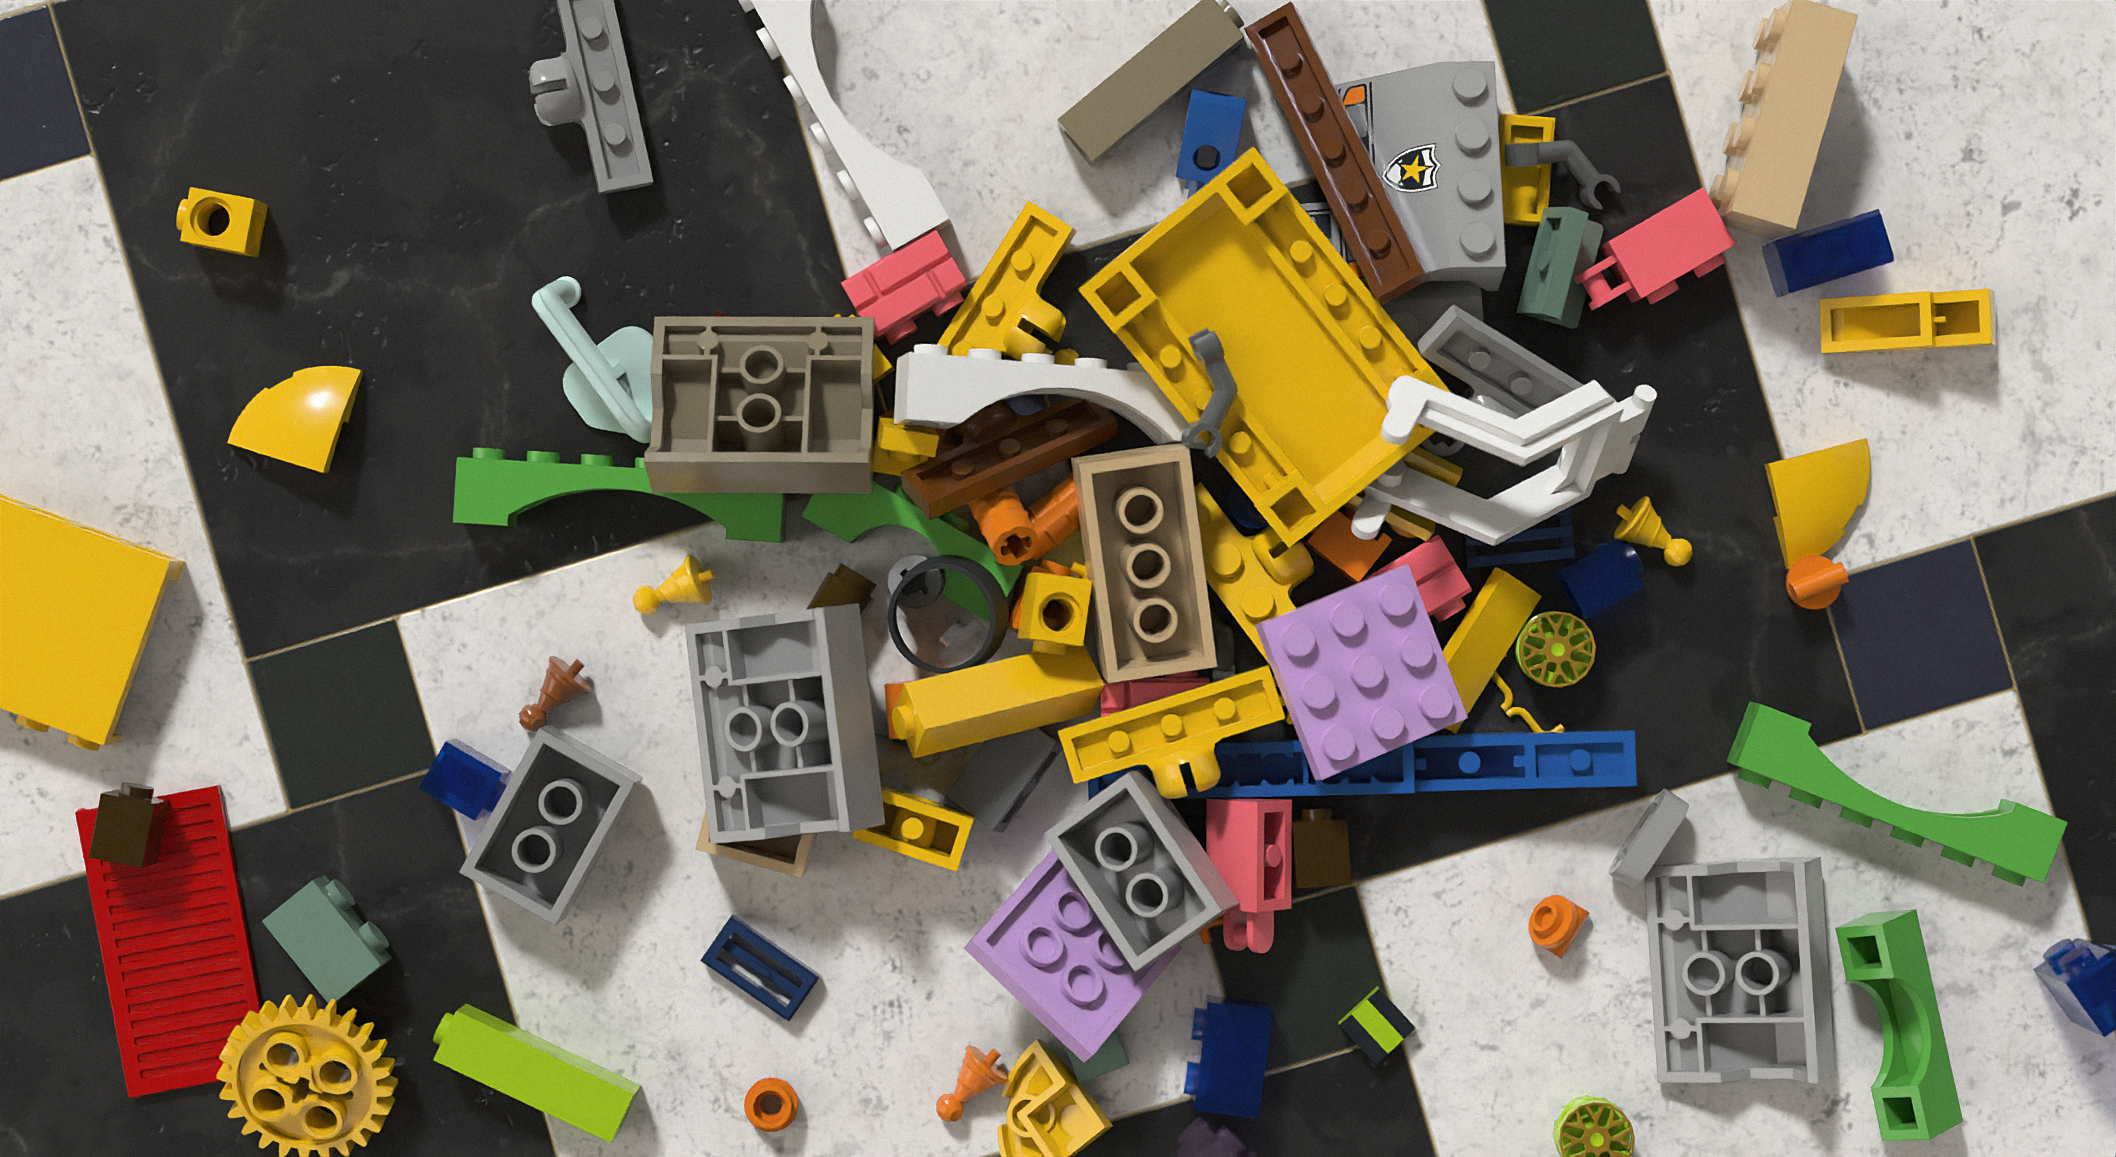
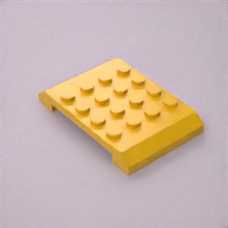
M1254 146L1079 288V291L1112 332L1116 333L1188 423L1200 419L1214 391L1204 366L1198 361L1190 346L1188 337L1205 328H1208L1209 332L1215 331L1222 344L1225 361L1238 388L1237 395L1219 429L1222 436V445L1215 456L1252 500L1254 506L1288 548L1293 546L1436 431L1418 423L1415 424L1408 440L1403 444H1391L1382 438V424L1389 412L1386 400L1390 387L1397 378L1407 375L1451 393ZM1202 430L1197 434L1207 445L1210 439L1207 430Z

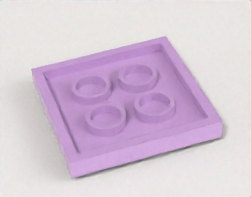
M1409 564L1398 566L1255 625L1315 780H1323L1468 718Z
M1052 848L963 949L1084 1063L1095 1054L1183 947L1179 945L1157 962L1135 972Z

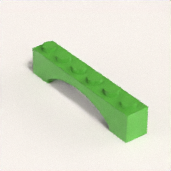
M473 448V458L457 457L453 523L517 526V516L555 498L586 491L630 490L660 495L697 509L726 528L725 539L785 543L788 493H652L644 458H635V468L614 467V456L581 454V465L560 463V453L527 451V461L505 460V449Z
M1749 702L1726 761L1741 767L1737 778L1769 789L1772 780L1792 787L1789 798L1820 809L1823 799L1842 806L1839 815L1841 818L1867 828H1871L1874 819L1893 826L1890 833L1891 837L1919 848L1922 847L1924 839L1936 842L1944 846L1940 856L1972 868L1975 858L1995 865L1991 873L1992 876L2023 887L2026 878L2041 883L2045 882L2068 822L2005 799H2001L1997 809L1962 814L1923 811L1897 804L1863 787L1835 766L1808 735L1812 723L1765 705Z

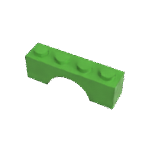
M873 471V480L878 472ZM873 481L872 494H813L801 515L848 543H853L867 532L883 526L896 525L911 528L925 536L934 545L939 555L963 556L984 566L997 579L1006 599L1024 568L1021 564L1005 566L998 563L992 550L988 548V543L986 545L968 535L973 525L953 513L947 512L942 514L940 518L936 517L930 520L898 482L893 491H890ZM945 569L944 597L990 623L989 606L981 589L967 576Z
M1917 910L1868 913L1836 927L1835 930L1847 982L1859 985L1869 994L1877 1008L1882 1024L1884 1038L1883 1060L1879 1074L1871 1086L1882 1141L1930 1140L1962 1123V1113Z

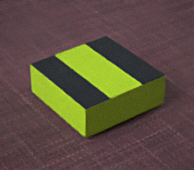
M1378 986L1338 1022L1375 1064H1378L1416 1029Z

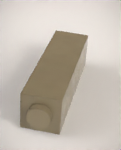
M1201 0L1057 119L1059 129L1087 163L1094 167L1242 45L1244 35L1239 30L1245 25L1242 18L1226 0L1221 1L1219 4L1215 0Z

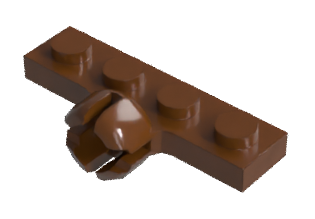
M1071 397L1039 412L1025 416L1016 413L1005 400H999L987 405V410L984 411L981 408L962 423L951 427L954 431L952 439L958 444L957 448L902 471V489L931 520L1117 437V420L1105 407L1081 398Z

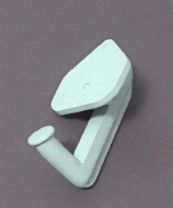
M569 276L561 277L536 291L532 297L534 310L573 361L563 377V389L568 400L589 426L625 433L641 443H650L653 410L650 374L653 336L642 328L629 326L619 329L596 346L569 310V308L579 302L581 297V287L574 278Z

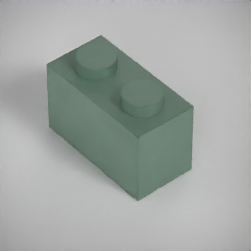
M323 875L309 882L262 920V922L328 1003L331 999H335L336 1002L343 999L389 962L392 957L385 950L389 943L379 928L370 921L364 924L351 908L355 901L346 887L336 879L330 882Z

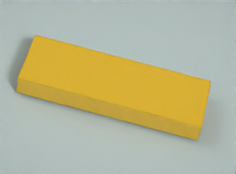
M1498 567L1494 568L1442 651L1467 715L1542 597ZM1464 720L1445 728L1456 734Z

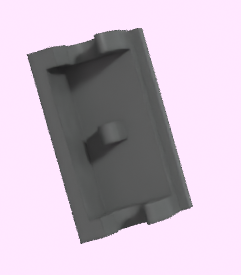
M1041 727L986 740L945 796L991 830L1003 833L1063 750L1062 743Z

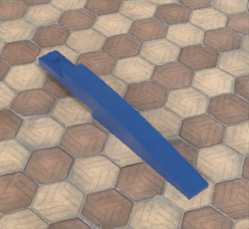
M1635 730L1429 734L1323 780H1315L1299 739L1218 741L1215 743L1214 749L1221 772L1218 783L1210 789L1198 792L1189 762L1181 764L1179 768L1188 796L1178 799L1637 786ZM1135 765L1088 780V800L1095 797L1126 773L1148 766Z

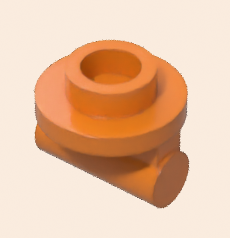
M1810 555L1799 559L1790 567L1786 576V589L1790 598L1797 605L1806 609H1822L1836 600L1841 586L1848 583L1849 578L1841 562L1834 564L1823 556Z
M1561 895L1548 896L1540 901L1531 913L1528 924L1529 935L1536 944L1562 959L1590 912Z

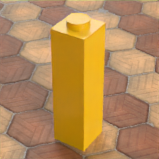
M1083 642V646H1066L1065 656L1033 652L904 683L896 707L892 710V722L897 736L901 740H906L913 758H918L1089 715L1094 709L1104 684Z

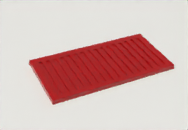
M220 785L157 796L158 798L169 799L170 801L158 862L144 868L88 858L98 808H80L75 812L129 1098L136 1099L141 1095L221 1081L217 1079V1073L224 1062L219 1057L226 1044L229 1043L227 1039L236 1025L241 1026L250 1010L259 1014L262 1008Z

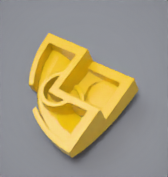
M318 366L294 372L293 377L278 383L271 389L264 388L249 402L238 417L227 443L315 471L328 473L342 424L349 421L363 371L341 366Z
M1867 438L1764 464L1777 516L1773 517L1786 569H1790L1796 561L1803 557L1822 555L1845 534V527L1853 517L1858 505L1863 504L1867 493L1870 476V451Z
M1036 1039L1018 1058L1008 1075V1081L1005 1082L1001 1094L1004 1098L1010 1097L1006 1124L997 1127L1001 1157H1073L1113 1127L1082 1083L1079 1084L1077 1077L1041 1039Z

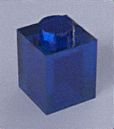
M1609 539L1553 570L1579 618L1584 619L1590 618L1644 587L1638 576L1645 571L1641 560L1629 543L1621 546L1618 539Z
M454 738L445 741L420 784L419 789L470 819L477 821L485 817L487 812H493L507 787L505 781L512 770Z

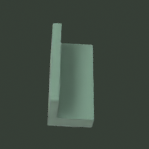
M1544 207L1516 313L1565 328H1577L1587 291L1582 282L1576 285L1573 277L1594 266L1603 233V226L1601 224L1587 220L1589 213L1572 207Z

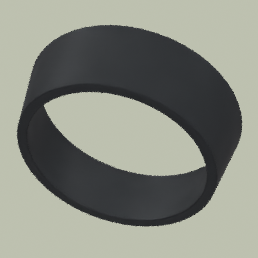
M958 555L935 556L914 566L898 584L888 608L889 631L899 652L913 665L923 670L940 674L985 664L1000 648L1005 638L1009 621L1007 599L994 575L978 562ZM933 569L953 570L970 578L983 592L990 610V629L982 648L967 662L949 668L932 666L914 655L903 641L897 624V603L903 587L915 576Z

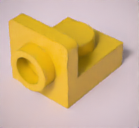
M879 416L874 442L873 471L901 476L902 471L927 461L928 456L935 457L939 439L935 428L894 425L893 418Z

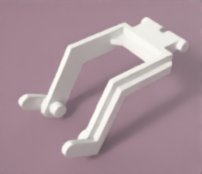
M1401 376L1390 387L1386 400L1389 412L1381 428L1382 438L1391 444L1405 443L1415 424L1419 423L1521 466L1562 446L1563 448L1556 465L1488 500L1410 469L1400 459L1363 489L1366 494L1353 518L1351 530L1355 536L1361 539L1369 540L1376 537L1392 504L1495 546L1589 497L1597 480L1612 472L1616 474L1625 473L1657 393L1648 385H1639L1636 387L1633 396L1618 403L1594 380L1517 419H1513L1413 377Z

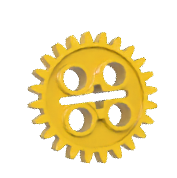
M312 994L308 995L302 1007L297 1006L291 995H286L279 1009L268 1000L264 1003L259 1014L250 1010L241 1026H235L227 1039L229 1043L226 1044L220 1054L219 1059L224 1063L217 1073V1079L227 1082L219 1094L220 1099L236 1100L228 1113V1117L239 1118L245 1116L247 1122L241 1133L247 1135L256 1130L262 1133L259 1147L262 1149L272 1141L279 1143V1157H285L291 1147L298 1149L299 1157H309L312 1150H317L320 1157H331L335 1147L341 1154L347 1157L350 1155L355 1143L365 1147L373 1131L379 1133L387 1118L386 1115L389 1114L394 1104L395 1098L392 1097V1094L398 1084V1079L389 1075L396 1061L394 1058L380 1057L388 1044L387 1040L370 1041L368 1037L374 1024L370 1022L360 1027L353 1024L357 1010L354 1008L349 1010L343 1017L336 1014L337 1004L335 999H331L324 1010L317 1008L315 997ZM280 1043L292 1046L297 1052L285 1049ZM333 1061H339L349 1069L340 1068ZM268 1089H273L279 1092L281 1096H276L270 1093ZM319 1106L332 1110L334 1114L323 1111Z

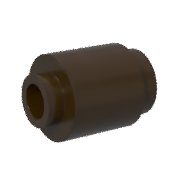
M840 563L834 574L831 572L827 573L806 610L859 603L862 622L875 600L871 595L877 584Z

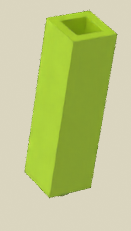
M467 1003L456 1010L454 1015L448 1012L444 1015L432 1041L440 1045L433 1059L434 1061L609 1143H612L619 1134L641 1085Z

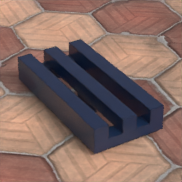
M1571 506L1553 515L1558 516L1559 527L1524 530L1501 542L1509 543L1560 538L1561 548L1476 556L1475 546L1489 544L1462 533L1465 568L1576 558L1575 547H1573L1572 536L1574 535L1570 515H1572Z
M733 914L700 960L788 1022L821 976ZM735 932L803 979L802 985L798 986L730 939L731 934ZM723 948L791 995L793 998L789 1004L718 957L717 955Z

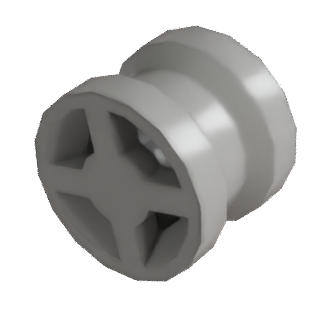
M909 555L902 557L893 565L889 572L887 583L891 596L906 573L918 563L929 559L928 557ZM941 569L928 570L912 578L903 587L898 603L906 608L918 609L929 606L937 600L943 588L944 579Z

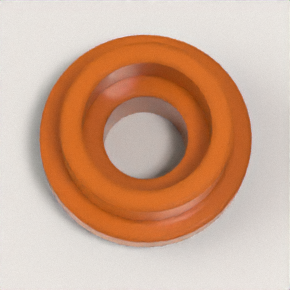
M766 1077L755 1082L748 1090L744 1101V1109L748 1120L756 1128L766 1132H777L789 1126L796 1117L799 1108V1100L795 1089L790 1083L778 1077ZM769 1094L778 1096L782 1102V1108L775 1113L766 1111L762 1105L763 1097Z

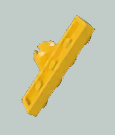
M1028 200L937 345L948 347L947 355L968 357V350L970 349L1001 351V355H1010L1018 361H1021L1022 354L1038 353L1051 355L1052 351L1030 334L1035 328L1059 343L1066 325L1063 313L1044 301L1040 296L1043 284L1077 233L1075 229Z
M1200 482L1194 486L1206 581L1270 665L1255 625L1296 609L1290 600V594L1294 587L1313 574L1315 568L1313 560L1302 542H1296L1288 548L1271 525H1268L1255 536L1245 537L1239 533Z
M1266 665L1058 730L1074 784L1135 765H1147L1153 773L1159 794L1166 799H1178L1188 796L1179 765L1189 762L1198 792L1210 789L1218 783L1221 776L1214 753L1216 742L1234 734L1283 720L1285 715L1270 667Z

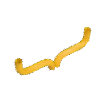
M1495 670L1491 678L1505 696V701L1500 707L1510 718L1514 715H1519L1534 733L1546 732L1540 728L1525 709L1520 707L1510 708L1513 702V694ZM1559 724L1548 732H1563L1565 728Z

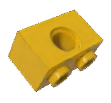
M881 784L885 824L856 830L852 838L957 872L975 817L967 811Z

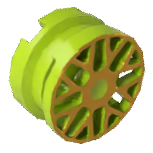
M1557 611L1536 614L1528 619L1517 635L1514 646L1517 664L1528 678L1541 685L1560 688L1575 684L1587 675L1594 663L1596 650L1593 634L1584 621L1570 613Z
M1585 1095L1574 1098L1562 1107L1563 1110L1558 1119L1554 1121L1553 1128L1555 1146L1562 1157H1631L1635 1143L1633 1127L1616 1104L1604 1097L1599 1098Z

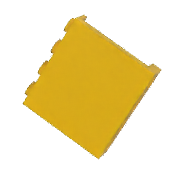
M0 494V708L18 714L15 722L26 728L48 732L50 726L67 732L69 734L66 741L84 749L98 751L100 745L105 746L119 743L122 735L114 733L168 582H177L179 580L185 561Z

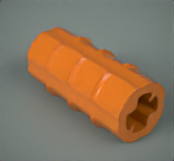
M1072 472L1056 487L1048 489V493L1031 506H1027L1025 510L1028 512V518L1034 525L1033 528L1040 541L1037 552L1032 556L1035 561L1039 560L1054 547H1059V544L1076 530H1081Z
M1011 484L968 503L971 508V514L977 520L980 532L986 538L988 548L992 550L998 563L1005 566H1015L1029 560L1037 552L1040 544L1039 538L1033 528L1034 525L1028 518V512L1023 508L1019 495L1014 491Z

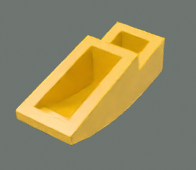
M1989 288L1819 299L1821 353L1823 354L1997 346L1995 292Z

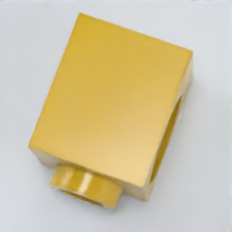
M190 187L188 199L181 201L177 212V229L182 231L180 241L198 247L258 258L268 205L251 198ZM225 208L230 218L228 228L222 234L213 236L209 229V218L217 209Z
M1040 572L1026 573L1017 639L1033 641L1032 651L1062 656H1065L1066 646H1083L1092 580ZM1051 600L1059 602L1065 612L1063 624L1055 631L1049 629L1043 621V609Z

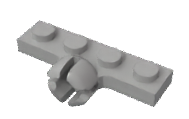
M556 0L566 43V52L556 58L536 61L530 67L529 83L531 94H541L535 97L536 104H534L539 120L547 126L569 122L581 124L586 134L599 195L652 185L654 181L614 0Z
M1454 304L1417 342L1421 356L1469 384V387L1459 397L1513 419H1517L1584 386Z

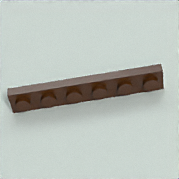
M1290 1L1245 27L1244 30L1374 298L1382 306L1431 279L1298 9Z

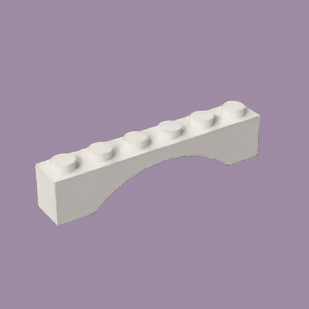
M738 0L745 13L755 8L762 19L765 27L756 32L771 59L774 60L782 55L792 74L783 78L797 105L801 107L809 102L819 121L812 124L810 128L825 154L836 150L846 167L838 172L837 175L852 202L863 197L872 216L865 219L864 223L878 248L881 249L889 244L894 252L933 228L938 232L952 224L923 170L900 162L872 145L847 121L833 101L822 77L815 45V11L817 0Z
M934 344L914 345V352H908L897 359L894 425L949 429L962 423L989 404L1027 394H1059L1086 399L1111 409L1138 426L1157 445L1182 444V432L1189 424L1139 362L1128 363L1127 370L1107 369L1108 361L1097 358L1075 359L1074 366L1054 364L1055 356L1038 353L1022 354L1021 361L1001 360V351L992 349L968 350V357L947 355L948 347ZM1196 434L1193 443L1188 448L1205 449L1206 444Z

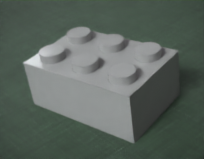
M551 725L539 728L459 872L549 923L557 925L567 917L644 777Z
M1148 767L1126 773L1043 833L1135 972L1157 962L1239 904V901L1171 800L1159 794L1153 774Z

